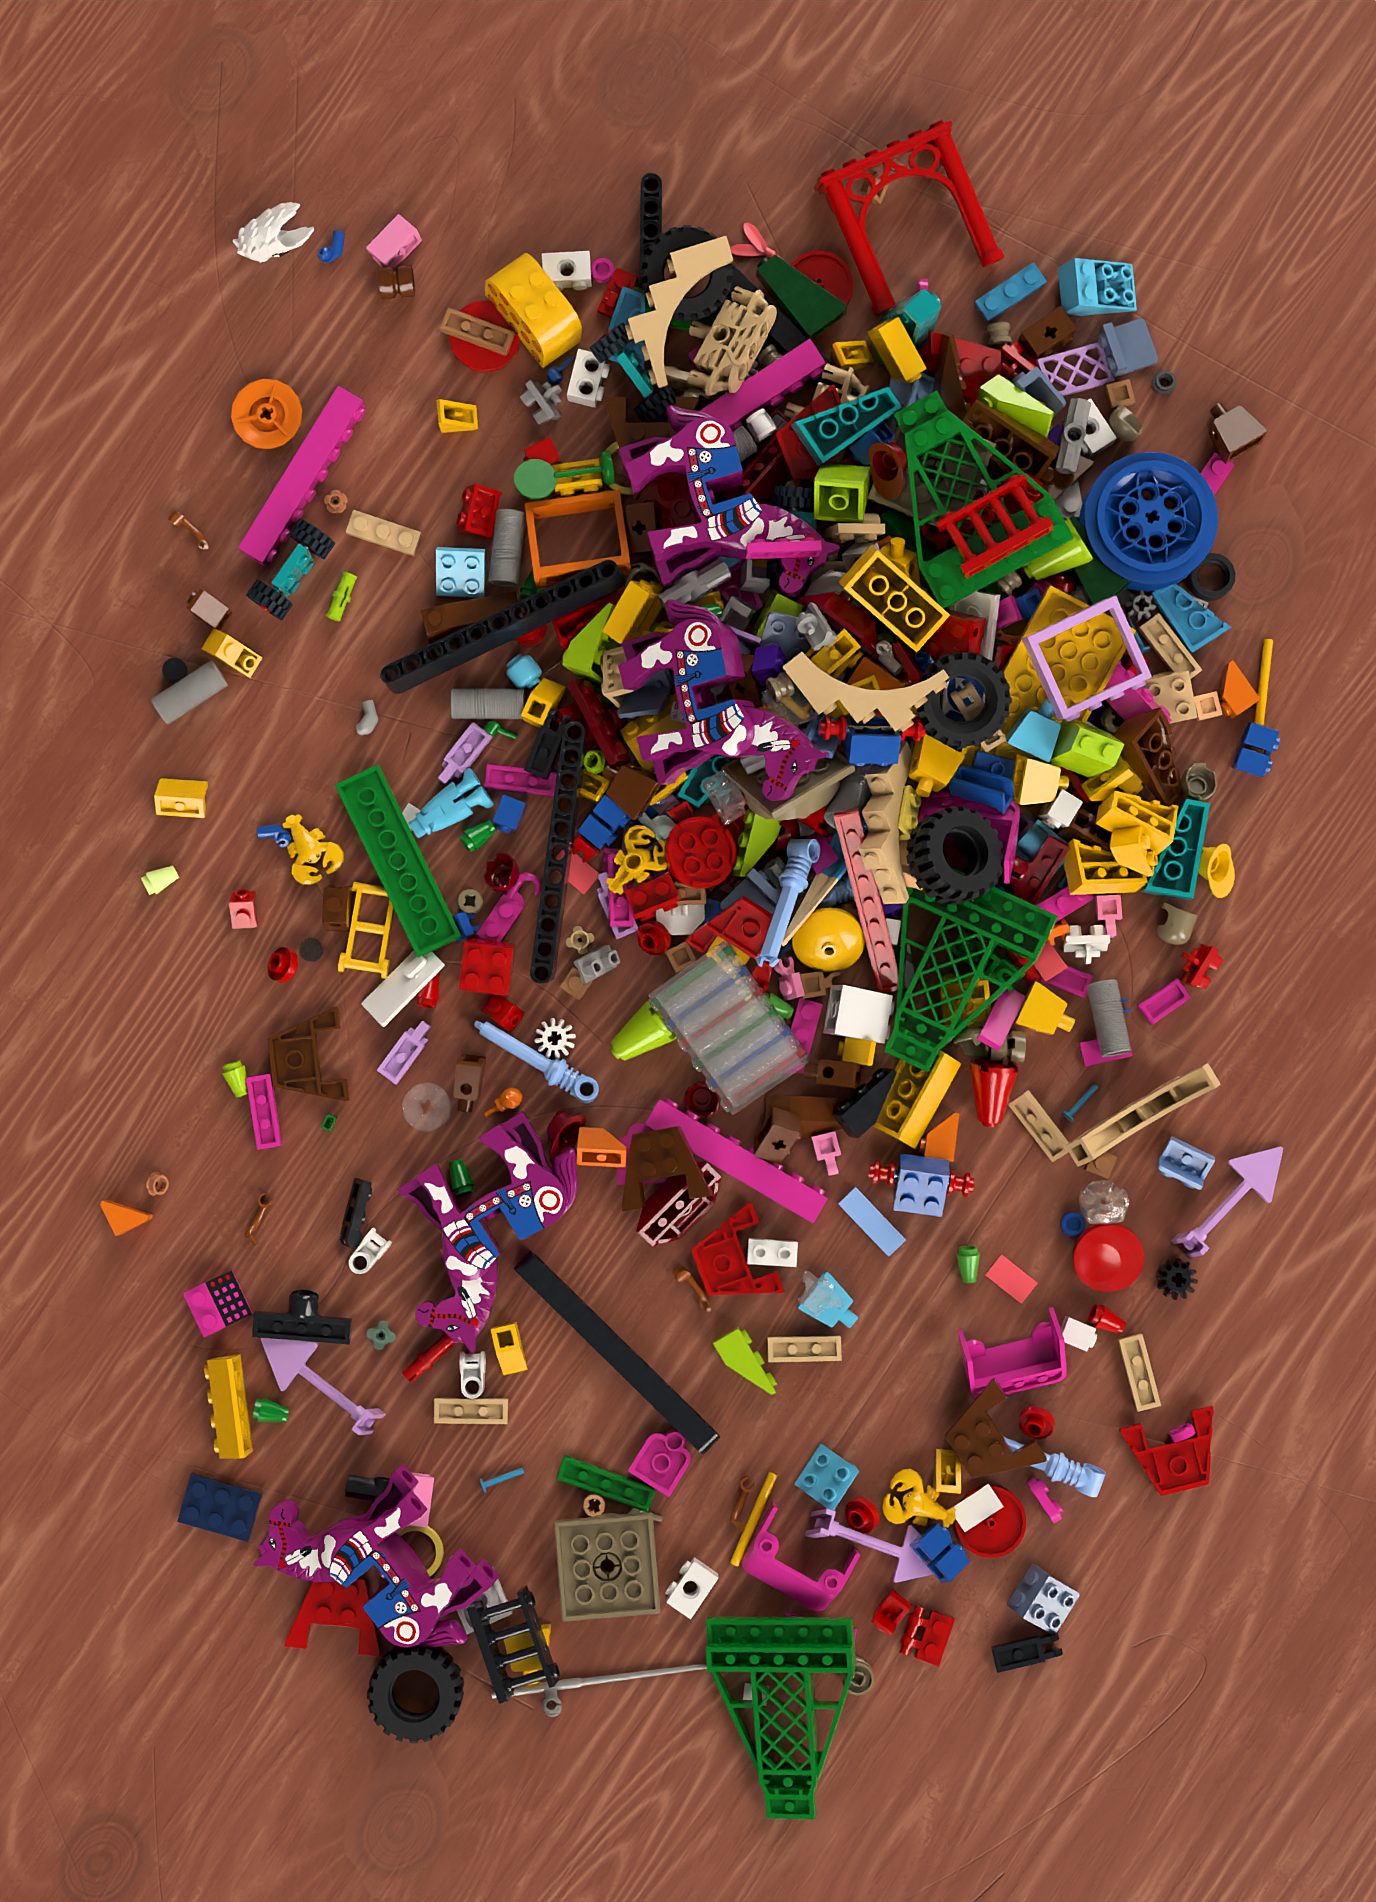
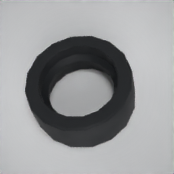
M1209 553L1191 571L1187 577L1189 589L1196 597L1204 601H1215L1221 599L1232 589L1235 583L1236 572L1228 558L1221 554ZM1211 563L1222 568L1225 573V582L1219 590L1207 591L1199 584L1197 576L1202 566Z

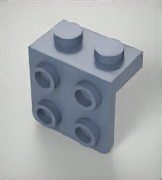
M1137 319L1113 327L1112 322L1102 325L1098 333V342L1100 347L1104 349L1106 365L1111 370L1114 378L1157 363L1158 356L1144 319Z
M1037 366L1027 374L1021 372L1012 380V384L1038 401L1044 402L1046 407L1054 412L1053 418L1066 405L1061 392L1056 390L1047 376Z
M773 611L768 613L759 647L779 644L789 662L801 652L806 654L811 645L805 635L796 628L795 620L797 616Z
M666 669L654 674L641 688L634 690V692L626 693L617 712L619 718H634L640 715H656L664 709L674 686L669 670Z
M753 868L746 878L720 903V908L723 911L742 896H745L771 914H774L781 889L779 887L774 889L768 883L770 881L769 877L762 870L757 872Z
M1032 1563L1008 1601L1007 1606L1025 1620L1050 1634L1057 1633L1076 1603L1079 1593Z

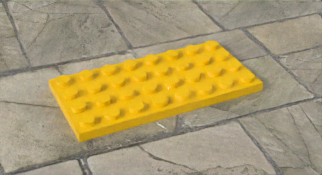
M1051 585L1047 587L1002 671L1010 685L1009 692L1010 697H1012V703L1009 706V717H1006L1001 729L1005 737L1027 707L1038 712L1044 699L1049 701L1022 638L1089 607L1086 603ZM1101 613L1038 643L1067 708L1102 692L1126 650L1114 619L1105 613ZM1130 627V628H1131V631H1132V633H1133V635H1134L1135 632H1136V630L1133 629L1132 627ZM1088 708L1080 711L1081 716L1075 720L1086 723L1092 711H1089ZM1055 713L1052 716V719L1058 721L1060 724L1062 723L1063 719L1058 720ZM1006 741L986 752L1016 760V754H1021L1045 761ZM981 745L961 748L959 752L965 755L962 763L972 767L976 750L983 752L985 750Z

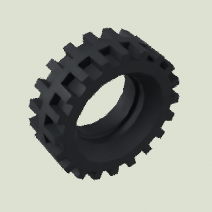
M967 651L952 652V654L946 656L942 655L937 661L932 664L930 663L924 674L920 676L919 683L929 679L943 669L949 676L945 680L946 682L959 676L972 677L983 687L985 703L980 714L974 719L965 722L954 721L948 718L941 709L939 702L941 691L936 694L932 690L926 695L928 701L917 708L918 716L922 722H925L924 727L934 738L944 742L946 745L960 746L961 748H967V746L971 745L978 746L981 745V742L992 739L993 735L1003 728L1006 717H1009V706L1012 703V697H1010L1009 692L1010 685L1006 681L1002 670L991 660Z

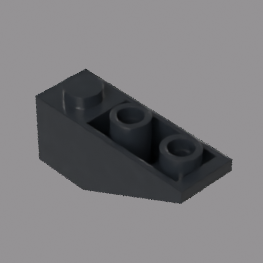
M878 1069L872 1074V1079L867 1084L864 1083L855 1089V1094L849 1100L845 1099L837 1105V1110L832 1115L849 1137L858 1139L876 1123L897 1074L894 1069Z

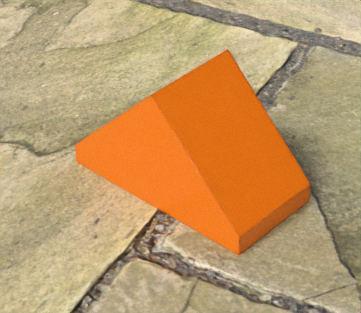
M102 1200L100 1204L115 1236L122 1235L151 1220L153 1214L110 1200Z

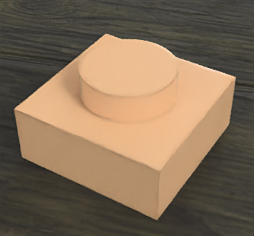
M1217 691L1194 696L1197 721L1222 715Z

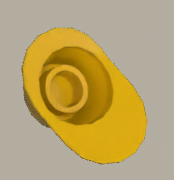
M1220 844L1217 847H1202L1198 873L1209 881L1212 894L1217 898L1227 896L1234 884V867L1231 850L1227 844Z

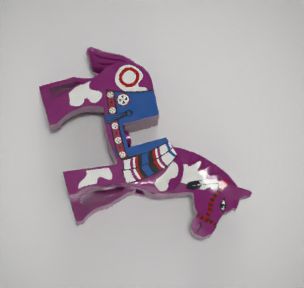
M668 405L665 412L671 429L678 432L676 435L670 438L653 437L619 448L620 459L633 493L641 491L648 482L664 473L673 472L687 476L689 501L697 524L647 532L663 590L670 589L679 578L700 569L715 558L726 557L746 560V545L754 539L775 542L776 539L780 538L800 541L801 538L812 537L815 538V541L821 540L822 551L819 557L781 558L783 573L779 579V591L782 595L793 598L802 592L806 580L812 572L817 571L820 567H825L828 556L839 553V545L825 542L822 536L809 524L783 509L767 504H758L750 493L715 504V493L742 485L743 470L731 429L727 424L707 413Z
M667 600L665 605L669 622L675 626L670 633L653 632L622 643L627 661L618 665L623 687L628 690L641 688L651 676L660 671L674 669L677 699L687 728L636 737L642 761H653L658 785H670L675 783L685 771L700 766L716 754L732 758L764 755L765 770L768 774V778L765 780L762 788L764 796L773 801H784L790 798L800 777L809 771H814L817 760L827 757L829 753L814 748L808 737L788 720L773 712L756 708L752 701L732 699L716 704V698L714 693L711 692V688L745 678L738 638L735 632L729 626L721 623L718 617L711 611L701 606Z
M524 1111L478 1137L482 1144L492 1148L504 1159L510 1171L511 1185L489 1193L462 1213L456 1204L439 1163L397 1189L402 1196L412 1200L419 1207L422 1214L442 1232L443 1260L455 1290V1296L446 1298L439 1304L433 1301H425L418 1305L415 1311V1318L422 1326L445 1331L453 1339V1343H465L471 1353H474L476 1350V1337L485 1326L493 1307L498 1286L497 1259L503 1252L483 1218L486 1221L501 1213L498 1209L500 1208L521 1241L560 1219L571 1207L577 1193L576 1149L570 1147L553 1159L551 1169L545 1156L543 1142ZM508 1132H510L515 1137L516 1141L513 1140V1138L509 1135Z
M401 1464L390 1475L387 1488L376 1498L367 1514L343 1519L313 1536L308 1533L305 1525L298 1520L299 1507L296 1502L289 1499L282 1500L269 1513V1535L259 1545L261 1556L253 1564L254 1566L271 1565L274 1569L286 1575L307 1581H337L346 1588L375 1565L379 1574L388 1581L376 1590L365 1603L363 1609L384 1637L392 1644L400 1647H412L415 1645L439 1647L448 1644L465 1643L468 1636L458 1621L440 1620L453 1611L466 1608L493 1586L499 1578V1575L484 1557L475 1565L460 1547L449 1558L443 1575L438 1579H430L419 1557L404 1539L396 1533L419 1519L428 1510L413 1492L419 1481L404 1464Z

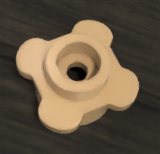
M576 926L573 928L571 937L567 938L566 945L569 948H575L581 955L586 954L587 947L590 943L594 942V935L583 931L581 926ZM579 938H582L581 943L578 942Z

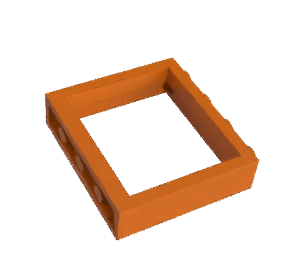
M606 490L592 494L583 493L578 496L557 497L550 500H535L524 503L536 589L548 588L605 560L614 561L624 577L631 571L620 490ZM615 508L622 556L540 567L534 519Z

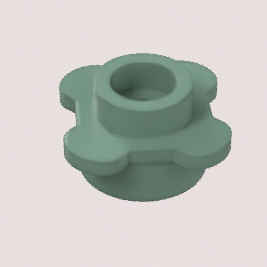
M380 1321L377 1327L374 1329L370 1328L367 1331V1337L372 1339L374 1348L377 1350H382L385 1344L394 1342L396 1339L395 1333L391 1332L386 1321ZM380 1333H383L382 1338L379 1337Z

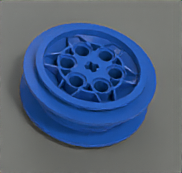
M1141 452L1114 462L1102 472L1083 501L1079 522L1085 527L1090 546L1098 559L1116 575L1132 581L1126 589L1156 591L1180 582L1205 559L1217 534L1218 509L1209 484L1192 465L1166 453ZM1141 492H1149L1152 500L1143 499ZM1164 500L1172 501L1174 509H1167L1164 505ZM1122 506L1131 507L1133 515H1126L1122 510ZM1148 515H1151L1153 517L1152 524L1147 522ZM1168 524H1175L1178 528V533L1170 532L1167 527ZM1126 530H1134L1137 538L1130 539L1126 535ZM1149 539H1156L1159 542V548L1151 547Z

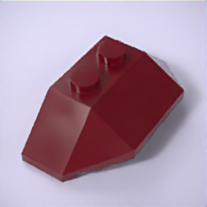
M778 431L774 432L773 436L755 443L757 452L753 453L749 458L747 457L743 462L741 461L743 470L742 485L722 491V498L727 501L750 493L758 504H764L774 493L775 486H780L790 474L775 437Z
M843 590L840 593L831 591L799 598L797 602L805 608H808L810 602L816 604L831 627L838 632L845 628L861 646L860 648L877 660L880 655L876 651V645L879 643L876 620L865 606L861 605L860 608L852 603L854 598Z
M706 1161L699 1162L697 1165L702 1169L705 1175L703 1177L708 1187H711L713 1196L689 1199L686 1175L683 1174L669 1177L645 1201L646 1208H642L636 1231L652 1247L681 1239L715 1204L721 1176Z

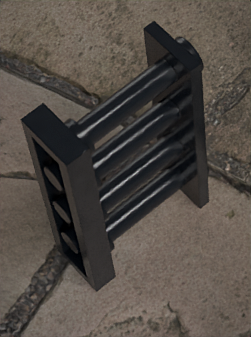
M527 1585L517 1592V1599L488 1608L483 1605L482 1600L473 1602L467 1608L499 1704L509 1701L514 1695L515 1688L544 1679L547 1680L549 1688H552L557 1684L560 1677L559 1667L557 1663L553 1662L534 1607L536 1605L534 1594L531 1591L529 1592ZM522 1608L526 1622L499 1631L492 1630L489 1622L490 1617ZM530 1631L534 1646L506 1655L500 1653L497 1645L498 1641ZM538 1655L542 1670L513 1679L508 1677L505 1669L506 1665Z

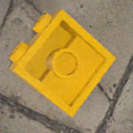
M947 974L942 978L946 982L957 978L956 974ZM973 976L962 979L965 991ZM981 979L978 982L962 1016V1021H965L990 997L988 980ZM958 981L945 985L950 998L963 994ZM938 988L939 1002L946 1000L943 988ZM963 998L951 1002L955 1014ZM948 1003L941 1005L942 1019L951 1017L952 1014ZM991 1004L968 1026L983 1027L991 1011ZM952 1020L944 1022L943 1025L949 1027Z

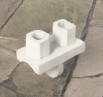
M1103 925L1090 926V935L1083 936L1081 934V926H1069L1070 932L1066 934L1063 952H1075V957H1084V963L1091 964V957H1100V951H1107L1110 935H1106Z

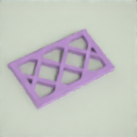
M1099 342L1036 359L1038 368L1047 376L1051 384L1054 380L1065 386L1063 391H1059L1063 396L1115 381L1111 370L1106 365V355ZM1097 348L1098 360L1096 361L1087 356L1086 352ZM1075 354L1079 359L1074 367L1063 361L1064 357ZM1082 360L1094 365L1090 375L1079 370ZM1054 361L1057 363L1053 373L1045 369V362ZM1060 366L1072 371L1068 382L1056 376ZM1098 368L1105 371L1106 379L1097 380L1094 378ZM1076 374L1088 380L1086 384L1077 387L1071 384Z

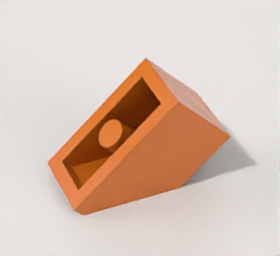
M1232 660L1224 666L1219 702L1221 703L1222 712L1233 719L1261 699Z
M951 1113L925 1133V1138H921L919 1143V1152L923 1153V1157L945 1159L950 1162L954 1161L960 1113Z
M579 1127L577 1165L626 1168V1146L604 1128Z

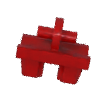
M1013 342L1009 346L1005 344L1001 349V369L1006 373L1004 375L1006 380H1009L1011 377L1014 379L1021 372L1027 374L1037 366L1036 357L1031 356L1026 360L1021 356L1023 348L1017 342Z
M1201 944L1198 949L1193 948L1190 955L1183 952L1180 957L1185 961L1182 966L1185 972L1179 981L1186 985L1207 989L1211 978L1204 973L1208 967L1217 970L1223 962V959L1217 954L1218 949Z

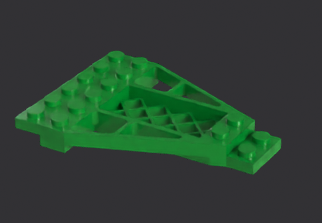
M937 390L893 414L905 437L919 570L938 604L943 609L1074 539L1051 494L952 412L947 410ZM960 435L963 442L955 440L954 438ZM971 440L977 441L1012 471L997 480H992ZM946 443L943 454L932 451ZM950 443L963 446L960 459L946 455ZM966 447L975 464L963 460ZM925 454L921 465L918 458ZM928 455L942 458L938 471L924 467ZM944 460L958 463L955 476L941 472ZM961 464L975 468L971 481L958 477ZM915 470L918 471L938 509L936 513L921 521L918 520L914 483ZM978 470L986 485L974 482ZM925 472L937 475L933 486ZM1016 474L1018 476L1025 474L1027 484L1043 496V499L1032 504L1038 517L1044 519L1049 516L1053 523V531L968 579H965L961 572L960 566L964 564V558L956 545L927 562L923 561L919 528L951 512L947 510L951 498L965 501L963 508L967 506V503L976 501L969 499L973 486L986 489L985 495H987L989 491L996 490V486ZM939 476L953 480L949 493L936 489ZM956 481L970 485L966 497L952 494ZM937 494L948 497L945 508ZM1001 498L1000 501L1015 528L1020 529V531L1028 528L1030 522L1024 511L1021 510L1015 514H1010ZM991 505L985 507L994 510ZM984 508L980 510V517H982ZM998 516L996 517L995 524L983 521L985 526L990 527L988 531L994 542L1000 544L1007 540L1008 534L1002 523H998ZM969 517L964 519L967 521H971ZM962 521L958 522V529H960ZM974 529L973 536L961 533L963 538H967L966 543L972 554L978 556L985 552L986 546L979 534L976 535V529Z
M951 867L956 873L965 876V873ZM908 887L909 898L906 903H903L895 1024L884 1051L929 1072L939 1050L941 1051L1038 961L1058 919L1057 915L996 887L990 888L984 895L956 905H949L947 902H937L935 900L936 897L930 898L924 893L926 891L924 888L919 890ZM912 903L941 916V920L928 947L907 939L909 906ZM949 920L954 922V924L946 926ZM961 926L977 934L965 938ZM958 927L962 939L948 943L944 931ZM941 936H942L943 939H944L945 945L936 948V946H937V944H938V942H939V940H940V938H941ZM983 936L991 939L988 946H986ZM980 937L984 949L971 954L966 941ZM963 943L967 956L954 960L950 947ZM907 944H911L922 949L925 954L905 994ZM998 944H1002L1029 957V961L1004 984L984 974L986 965ZM947 948L951 961L938 966L934 953ZM984 953L976 969L972 957ZM932 957L935 967L926 970V967ZM969 959L973 972L960 976L956 963ZM953 965L957 978L944 982L940 969ZM937 971L940 984L928 988L923 975ZM973 976L965 991L962 979ZM981 979H986L1000 986L965 1021H962V1016ZM921 980L924 990L915 992ZM958 981L963 994L950 998L945 985ZM942 987L946 1000L933 1004L929 991ZM926 993L930 1006L917 1010L913 997ZM963 998L955 1014L951 1002ZM910 1002L912 1004L913 1010L907 1008ZM948 1003L952 1016L939 1021L935 1007ZM932 1009L936 1021L919 1013ZM952 1020L949 1027H946L941 1024Z
M708 1617L706 1619L708 1644L705 1647L707 1671L711 1672L758 1773L759 1784L765 1795L766 1818L815 1820L817 1816L815 1790L817 1789L856 1669L853 1617ZM720 1672H750L752 1700H733ZM775 1672L789 1673L781 1679ZM813 1673H848L839 1701H818L815 1698ZM767 1674L778 1684L772 1691L761 1682ZM791 1674L802 1684L796 1692L785 1682ZM780 1686L791 1696L785 1703L774 1695ZM804 1687L806 1701L798 1695ZM762 1692L766 1695V1698L763 1701ZM768 1699L780 1708L774 1715L763 1707ZM793 1699L804 1708L798 1716L787 1707ZM737 1708H753L756 1748ZM816 1709H835L836 1712L824 1749L820 1751ZM782 1711L792 1720L787 1728L776 1719ZM806 1711L808 1726L800 1719ZM764 1717H765L767 1720H769L765 1725H764ZM771 1723L781 1732L775 1740L765 1731ZM794 1724H797L806 1733L800 1740L789 1732ZM783 1736L794 1744L789 1752L777 1743ZM807 1737L809 1738V1750L802 1744ZM765 1740L770 1744L767 1749ZM772 1748L783 1757L779 1763H775L766 1755ZM796 1748L807 1757L803 1763H798L791 1756Z

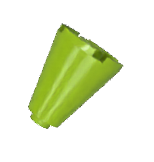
M1069 518L1065 522L1074 539L1023 566L1030 579L1035 577L1036 580H1040L1093 560Z
M650 998L611 1040L612 1046L610 1050L617 1059L621 1058L625 1061L676 1040L679 1037V1032L677 1028L674 1031L672 1030L670 1025L673 1021L666 1010L658 1002L653 1004V998Z

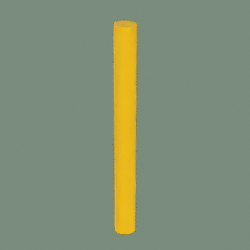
M1263 639L1257 693L1261 700L1256 703L1254 723L1264 726L1273 647L1272 639Z
M768 1472L730 1560V1563L735 1566H739L778 1476L775 1473Z

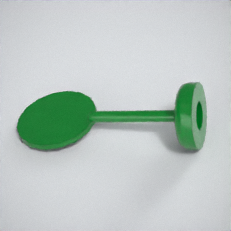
M609 450L600 453V466L555 472L554 468L543 460L531 459L517 467L514 473V484L517 491L529 499H542L549 496L557 485V478L601 472L603 482L611 485L614 484L611 454Z

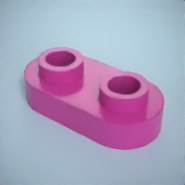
M1033 1477L1027 1481L1026 1484L1053 1524L1061 1520L1060 1514L1063 1510L1055 1499L1050 1501L1046 1495L1049 1489L1043 1480L1039 1479L1037 1481Z

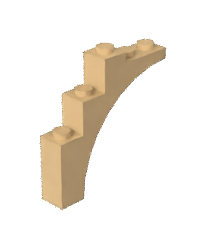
M727 236L671 252V259L667 260L670 274H675L676 278L650 285V292L646 293L649 307L654 306L655 310L628 318L629 325H625L628 339H634L635 344L645 342V346H642L641 349L645 361L650 360L652 370H648L652 385L657 384L658 389L668 386L664 368V344L674 311L685 294L700 279L715 269L733 262Z
M803 652L783 666V669L819 715L822 712L828 715L838 707L835 702L840 700L857 723L862 721L865 724L876 715L874 710L877 708L896 732L900 729L902 733L914 724L911 719L915 715L910 710V707L919 708L928 701L926 695L932 690L937 694L948 685L945 680L949 678L943 669L929 679L909 687L893 690H868L850 686L832 678L815 666Z
M908 741L900 742L898 764L879 766L872 763L865 774L872 797L862 811L869 833L861 844L859 852L865 869L872 870L883 904L906 903L909 898L901 866L898 828L901 800L912 758Z
M1207 1063L1160 1085L1151 1093L1130 1103L1115 1115L1098 1122L1065 1147L1077 1167L1084 1165L1148 1124L1217 1088L1221 1084Z

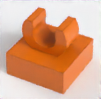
M1064 918L1055 923L1048 941L1052 946L1055 945V937L1061 936L1063 941H1065L1066 933L1070 932L1069 925Z

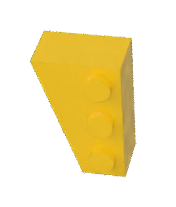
M1076 839L1068 843L1070 849L1063 858L1070 895L1134 893L1148 883L1146 875L1117 864L1112 852L1101 850V847L1096 845L1091 847L1081 844Z

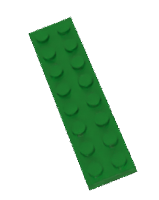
M379 764L335 784L417 957L424 956L461 938L462 936Z

